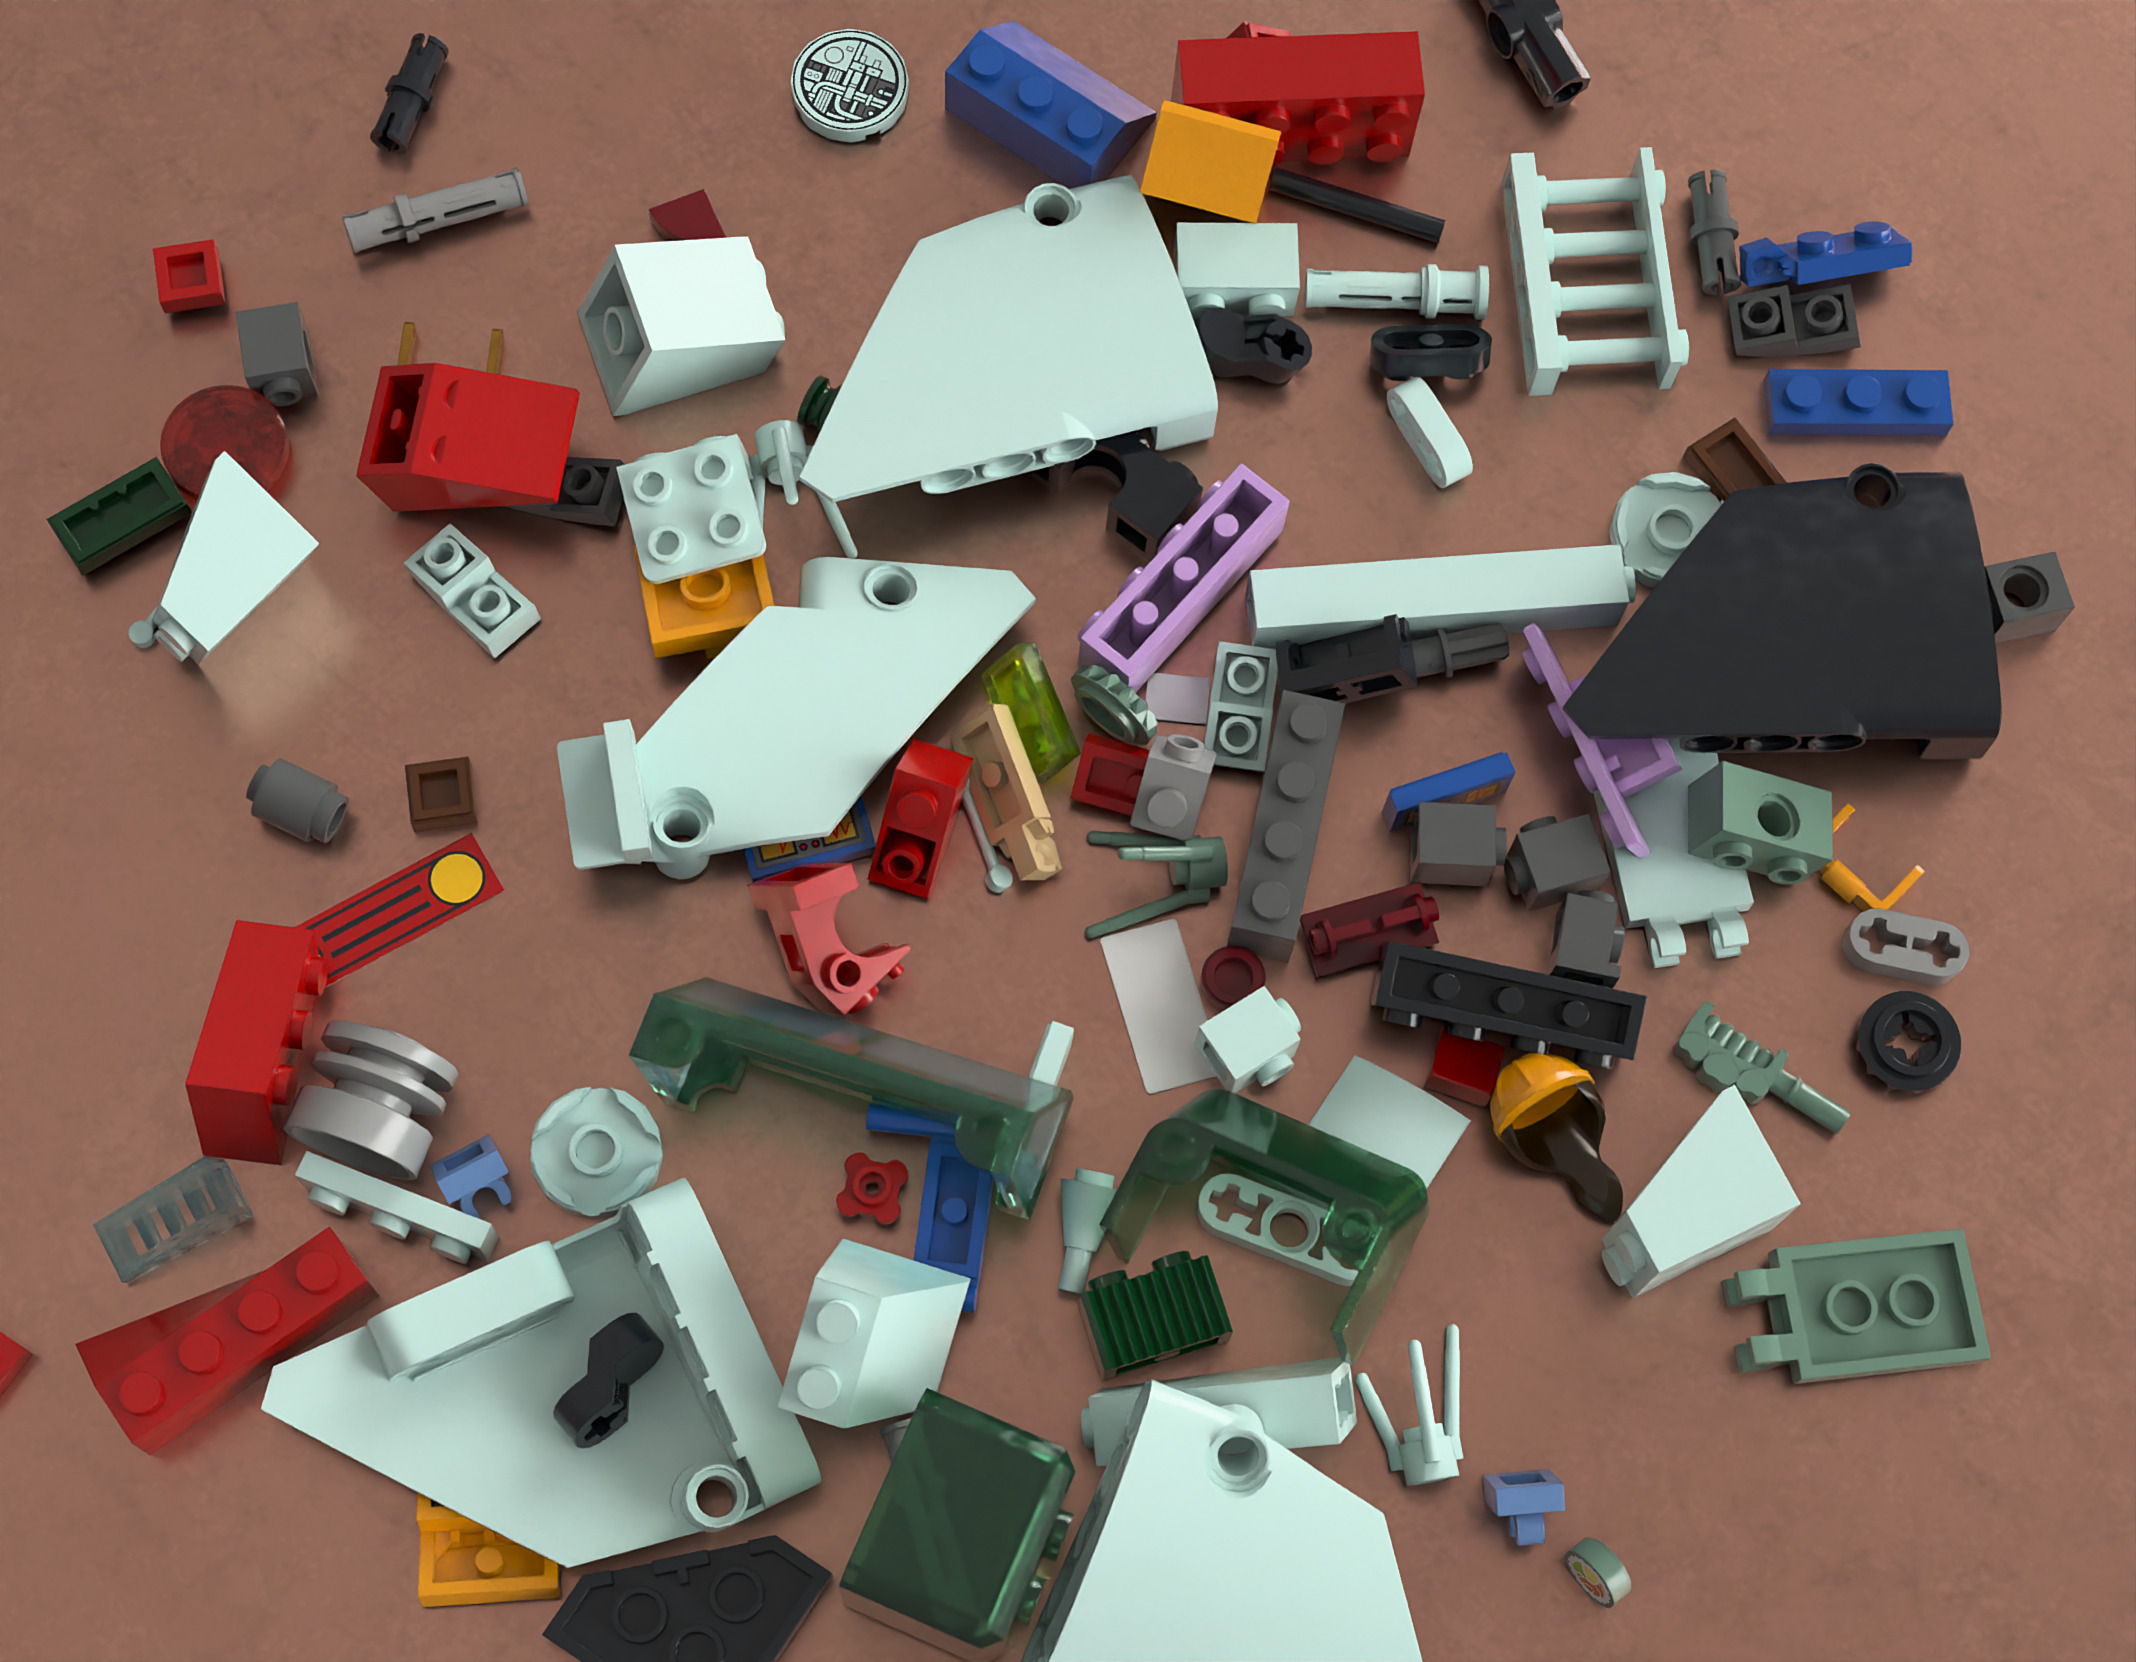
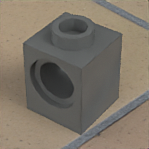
M298 302L236 312L244 376L256 405L268 403L273 406H287L298 402L303 397L318 395L309 331Z
M2056 552L1985 566L1995 644L2056 631L2075 608ZM2004 593L2018 596L2024 603L2025 608L2013 605Z

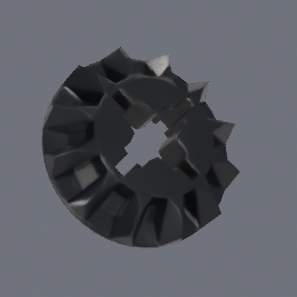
M1898 991L1887 994L1876 1000L1867 1009L1858 1023L1860 1027L1856 1050L1861 1052L1867 1064V1074L1876 1075L1887 1083L1889 1090L1902 1089L1913 1091L1917 1094L1926 1089L1933 1088L1945 1081L1958 1064L1961 1054V1036L1958 1026L1949 1011L1938 1001L1927 995L1913 991ZM1902 1024L1907 1029L1910 1038L1921 1039L1922 1042L1932 1041L1918 1048L1913 1053L1912 1063L1911 1059H1907L1904 1049L1893 1048V1045L1886 1046L1888 1042L1895 1040L1901 1034Z

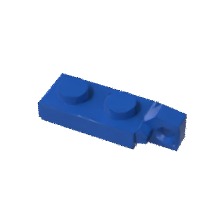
M1878 221L1857 224L1854 227V232L1833 235L1824 231H1812L1798 235L1795 242L1776 245L1766 237L1739 246L1740 279L1748 287L1792 280L1797 285L1905 267L1910 266V263H1912V242L1893 229L1890 224Z

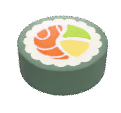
M1585 1537L1565 1554L1566 1564L1572 1576L1581 1588L1598 1604L1611 1608L1630 1592L1631 1581L1625 1567L1618 1557L1599 1540Z

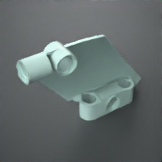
M818 557L809 560L801 569L798 607L767 606L701 672L636 744L653 859L625 864L641 865L642 861L654 862L659 871L668 877L687 879L700 874L706 868L710 855L761 845L829 836L849 809L919 726L987 652L1035 604L1036 598L1018 577L1009 570L839 557ZM882 602H893L898 605H887ZM675 835H687L692 837L693 840L679 843L672 841L670 838Z

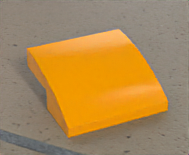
M417 1492L416 1521L420 1530L418 1598L422 1607L560 1598V1564Z

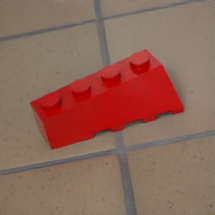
M329 1226L266 1270L91 1337L75 1345L94 1387L130 1442L151 1455L271 1372L273 1366L288 1360L378 1298L379 1294L344 1243Z

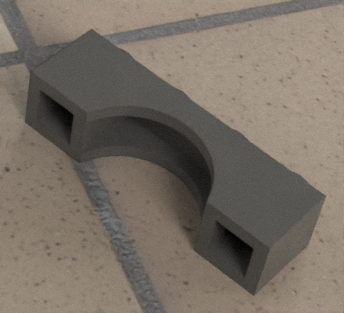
M1287 690L1282 692L1226 946L1244 947L1258 957L1285 963L1289 962L1297 937L1345 703Z

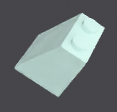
M748 236L615 245L577 312L613 416L627 415L764 373L786 340L783 319L774 309L766 287V275L763 265L760 261L756 260Z
M225 451L214 461L203 483L152 621L159 628L154 634L159 643L179 661L182 662L189 656L198 665L303 564L319 545Z
M1735 1085L1723 1090L1697 1119L1602 1238L1606 1248L1601 1253L1604 1265L1610 1277L1618 1286L1626 1285L1632 1298L1769 1233L1801 1204Z
M842 1239L815 1276L777 1408L843 1429L931 1408L936 1398L971 1278Z

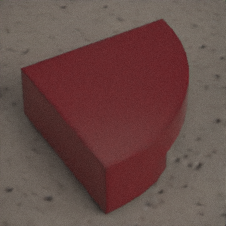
M705 189L649 209L650 220L653 226L668 240L684 241L727 238Z

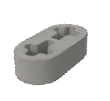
M1869 909L1861 912L1845 929L1842 937V950L1847 960L1856 968L1874 974L1926 985H1942L1950 982L1966 966L1970 956L1969 944L1964 934L1955 926L1941 921L1885 909ZM1871 927L1878 929L1879 940L1891 943L1884 945L1877 954L1870 952L1869 941L1860 938ZM1933 941L1941 943V953L1951 956V958H1948L1940 967L1933 965L1932 954L1919 950L1926 949Z

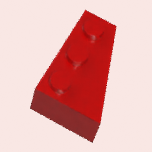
M240 920L235 922L185 1082L203 1156L282 1165L288 1135L283 1127L295 1100L304 1050L307 1049L311 1038L312 1010L315 996H322L328 974V961L326 957L319 956L315 931L313 929Z

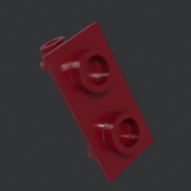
M1421 881L1301 915L1300 918L1317 977L1380 960L1384 941H1393L1421 948L1439 943L1433 923L1439 921L1438 907L1433 896L1425 897Z

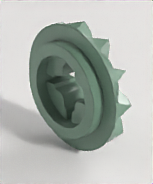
M1083 664L1073 674L1071 683L1075 689L1074 694L1077 702L1086 714L1110 735L1123 742H1135L1140 745L1148 744L1156 735L1158 723L1155 715L1148 710L1147 702L1139 698L1134 692L1133 687L1124 684L1117 674H1109L1102 666Z

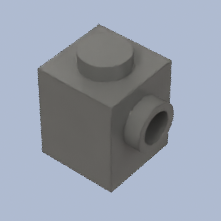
M1419 802L1411 821L1410 883L1421 881V883L1487 886L1496 866H1504L1507 851L1506 828L1496 827V805Z
M1590 814L1557 822L1554 816H1547L1525 824L1520 828V833L1516 835L1507 853L1508 858L1505 859L1504 872L1508 885L1514 895L1522 894L1528 912L1561 903L1567 893L1577 894V892L1582 890L1600 891L1611 873Z

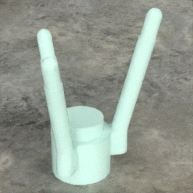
M779 420L761 426L754 435L757 454L749 458L754 476L751 486L762 528L765 479L767 477L771 483L783 486L788 504L794 505L798 502L796 482L800 480V474L813 446L805 445L802 426L794 421ZM817 493L846 557L855 559L858 554L836 502L832 503Z
M1450 1324L1446 1327L1444 1430L1442 1423L1435 1424L1426 1367L1424 1365L1421 1343L1418 1340H1411L1408 1343V1352L1420 1426L1402 1431L1404 1444H1400L1368 1376L1365 1373H1359L1355 1378L1364 1398V1403L1387 1450L1391 1472L1404 1470L1407 1486L1459 1477L1456 1460L1464 1459L1459 1437V1329L1455 1324Z

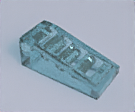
M204 1156L99 1220L93 1226L121 1282L129 1283L230 1230L251 1217L253 1213L228 1163L224 1159ZM203 1186H205L216 1208L214 1211H212L201 1189ZM184 1197L196 1221L189 1226L176 1203V1200ZM158 1210L171 1237L164 1241L150 1215ZM133 1222L148 1250L140 1256L125 1229V1226Z

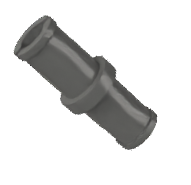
M1714 169L1710 170L1711 182L1709 186L1711 194L1707 192L1705 170L1693 174L1688 179L1695 224L1690 228L1691 242L1698 247L1703 280L1702 290L1709 295H1718V271L1722 274L1724 294L1731 293L1741 286L1734 240L1739 236L1738 223L1730 216L1726 173Z

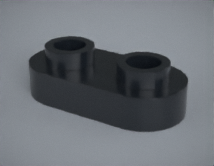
M1468 324L1389 326L1377 330L1372 335L1370 364L1375 370L1382 373L1385 378L1392 381H1407L1418 376H1447L1452 379H1469L1489 366L1492 337L1484 329Z

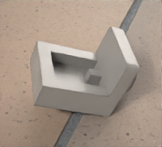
M1173 734L1168 736V738L1156 736L1147 758L1130 826L1179 840H1192L1217 753L1205 749L1202 742L1190 736Z

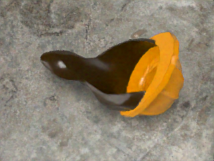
M1528 1053L1519 1059L1513 1060L1511 1064L1502 1069L1490 1103L1491 1117L1494 1124L1493 1131L1499 1142H1503L1515 1158L1530 1168L1562 1173L1570 1181L1572 1189L1582 1205L1608 1222L1617 1221L1622 1212L1623 1189L1614 1171L1601 1160L1599 1154V1145L1606 1115L1604 1102L1594 1087L1595 1081L1587 1070L1581 1069L1569 1059L1558 1055Z

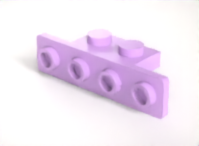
M1534 623L1523 628V632L1530 645L1529 648L1522 651L1524 660L1536 682L1540 685L1547 681L1556 701L1548 705L1549 712L1562 736L1567 738L1573 735L1582 753V756L1574 759V764L1583 783L1590 793L1599 790L1606 803L1608 811L1600 814V818L1608 836L1617 849L1626 845L1639 859L1650 854L1651 850L1626 798L1683 770L1668 739H1589L1562 709L1587 675L1570 683L1548 637Z

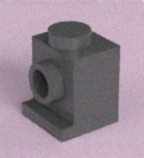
M1582 890L1577 892V894L1567 893L1556 913L1547 975L1614 988L1620 979L1622 966L1613 964H1617L1621 956L1625 927L1615 925L1619 903L1615 902L1613 896L1595 890Z

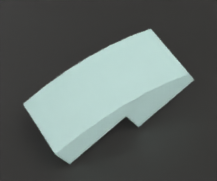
M451 523L403 562L408 572L428 594L494 659L541 619L535 605L496 572L489 557Z
M1218 642L1204 740L1205 749L1217 753L1214 765L1257 772L1265 771L1278 673L1276 649Z

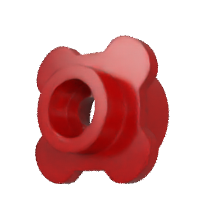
M862 1152L850 1155L844 1163V1169L848 1175L845 1189L836 1198L839 1211L847 1217H853L858 1214L863 1218L877 1219L881 1224H890L897 1220L901 1213V1207L898 1203L900 1187L908 1181L909 1177L907 1167L899 1160H891L888 1163L872 1161ZM873 1182L879 1186L877 1193L870 1194L866 1191V1186L869 1183Z

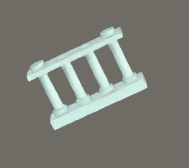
M1652 147L1639 149L1629 177L1547 181L1545 175H1537L1534 152L1511 153L1503 175L1501 188L1528 396L1552 395L1560 372H1566L1569 365L1655 361L1658 389H1671L1680 367L1687 365L1689 341L1686 330H1678L1660 207L1665 201V176L1662 170H1655ZM1632 201L1636 230L1554 234L1552 228H1544L1542 211H1546L1547 205ZM1640 255L1643 283L1561 287L1558 281L1551 282L1549 264H1553L1554 258ZM1647 307L1651 337L1568 341L1566 335L1558 336L1556 318L1560 317L1561 311Z

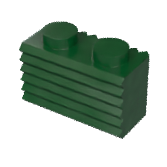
M1180 1251L1153 1261L1151 1263L1153 1271L1145 1275H1138L1128 1279L1126 1271L1119 1270L1098 1276L1088 1282L1090 1291L1080 1294L1078 1307L1102 1381L1230 1340L1233 1330L1208 1255L1191 1259L1189 1251Z

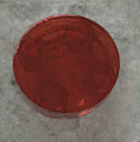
M220 385L197 391L175 407L164 424L160 440V450L163 463L174 484L187 496L197 501L203 483L214 461L224 451L267 491L278 480L286 466L289 454V438L280 414L264 396L245 387Z

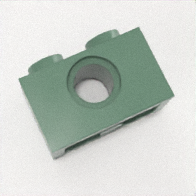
M1722 761L1688 785V854L1712 860L1716 866L1723 869H1745L1767 875L1771 881L1778 884H1797L1803 882L1808 876L1833 861L1832 792Z

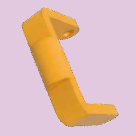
M1849 803L1833 818V833L1856 810ZM1833 859L1832 862L1818 870L1823 875L1821 879L1846 902L1849 904L1853 902L1862 911L1869 909L1888 910L1925 872L1917 865L1881 902L1866 888L1867 885L1839 860L1835 861Z

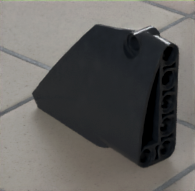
M1869 463L1859 466L1848 477L1799 481L1733 491L1616 636L1562 708L1563 711L1589 739L1679 738L1680 748L1694 753L1835 752L1860 747L1866 742V739H1917L1919 759L1970 760L1983 758L2000 732L2002 704L1986 572L1974 512L1963 474L1961 472L1894 473L1884 465ZM1855 494H1869L1878 501L1880 507L1870 508L1862 505L1856 499Z

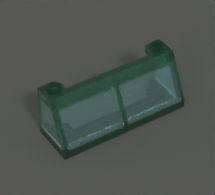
M708 977L654 993L628 1055L664 1104L694 1113L697 1106V1099L711 1089L723 1087V1089L736 1092L745 1067L749 1063L956 1128L955 1142L961 1156L972 1166L989 1173L995 1180L997 1186L995 1204L998 1211L1027 1220L1031 1218L1074 1100L1072 1091Z

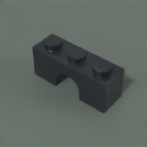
M1137 430L1096 440L1094 449L1078 459L1028 472L1056 494L1074 476L1083 472L1097 471L1112 477L1118 483L1121 490L1108 504L1106 530L1149 562L1158 554L1157 551L1161 542L1171 529L1179 523L1185 525L1198 511L1197 506L1203 491V487L1199 484L1197 477L1188 467L1178 461L1172 460L1168 462L1150 449L1147 440Z

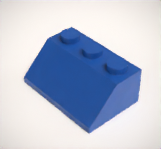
M1015 21L980 29L945 71V109L1068 189L1107 180L1154 122L1157 112Z

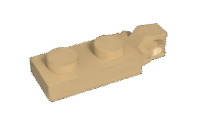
M992 704L952 732L949 737L955 752L974 758L969 775V790L990 845L999 846L1007 859L1012 858L1020 880L1043 881L1062 869L1055 841L1049 837L1054 833L1053 823L1050 820L1051 816L1008 705Z

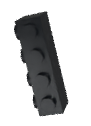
M1384 941L1370 1004L1385 1007L1382 1019L1384 1021L1421 1028L1423 1016L1449 1021L1446 1034L1484 1042L1487 1030L1512 1035L1510 1048L1549 1054L1551 1043L1576 1048L1575 1062L1612 1069L1615 1057L1634 1060L1647 996L1398 942Z

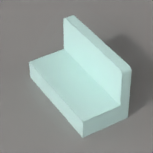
M630 719L603 723L604 735L565 740L557 744L573 863L579 870L653 859L635 732Z

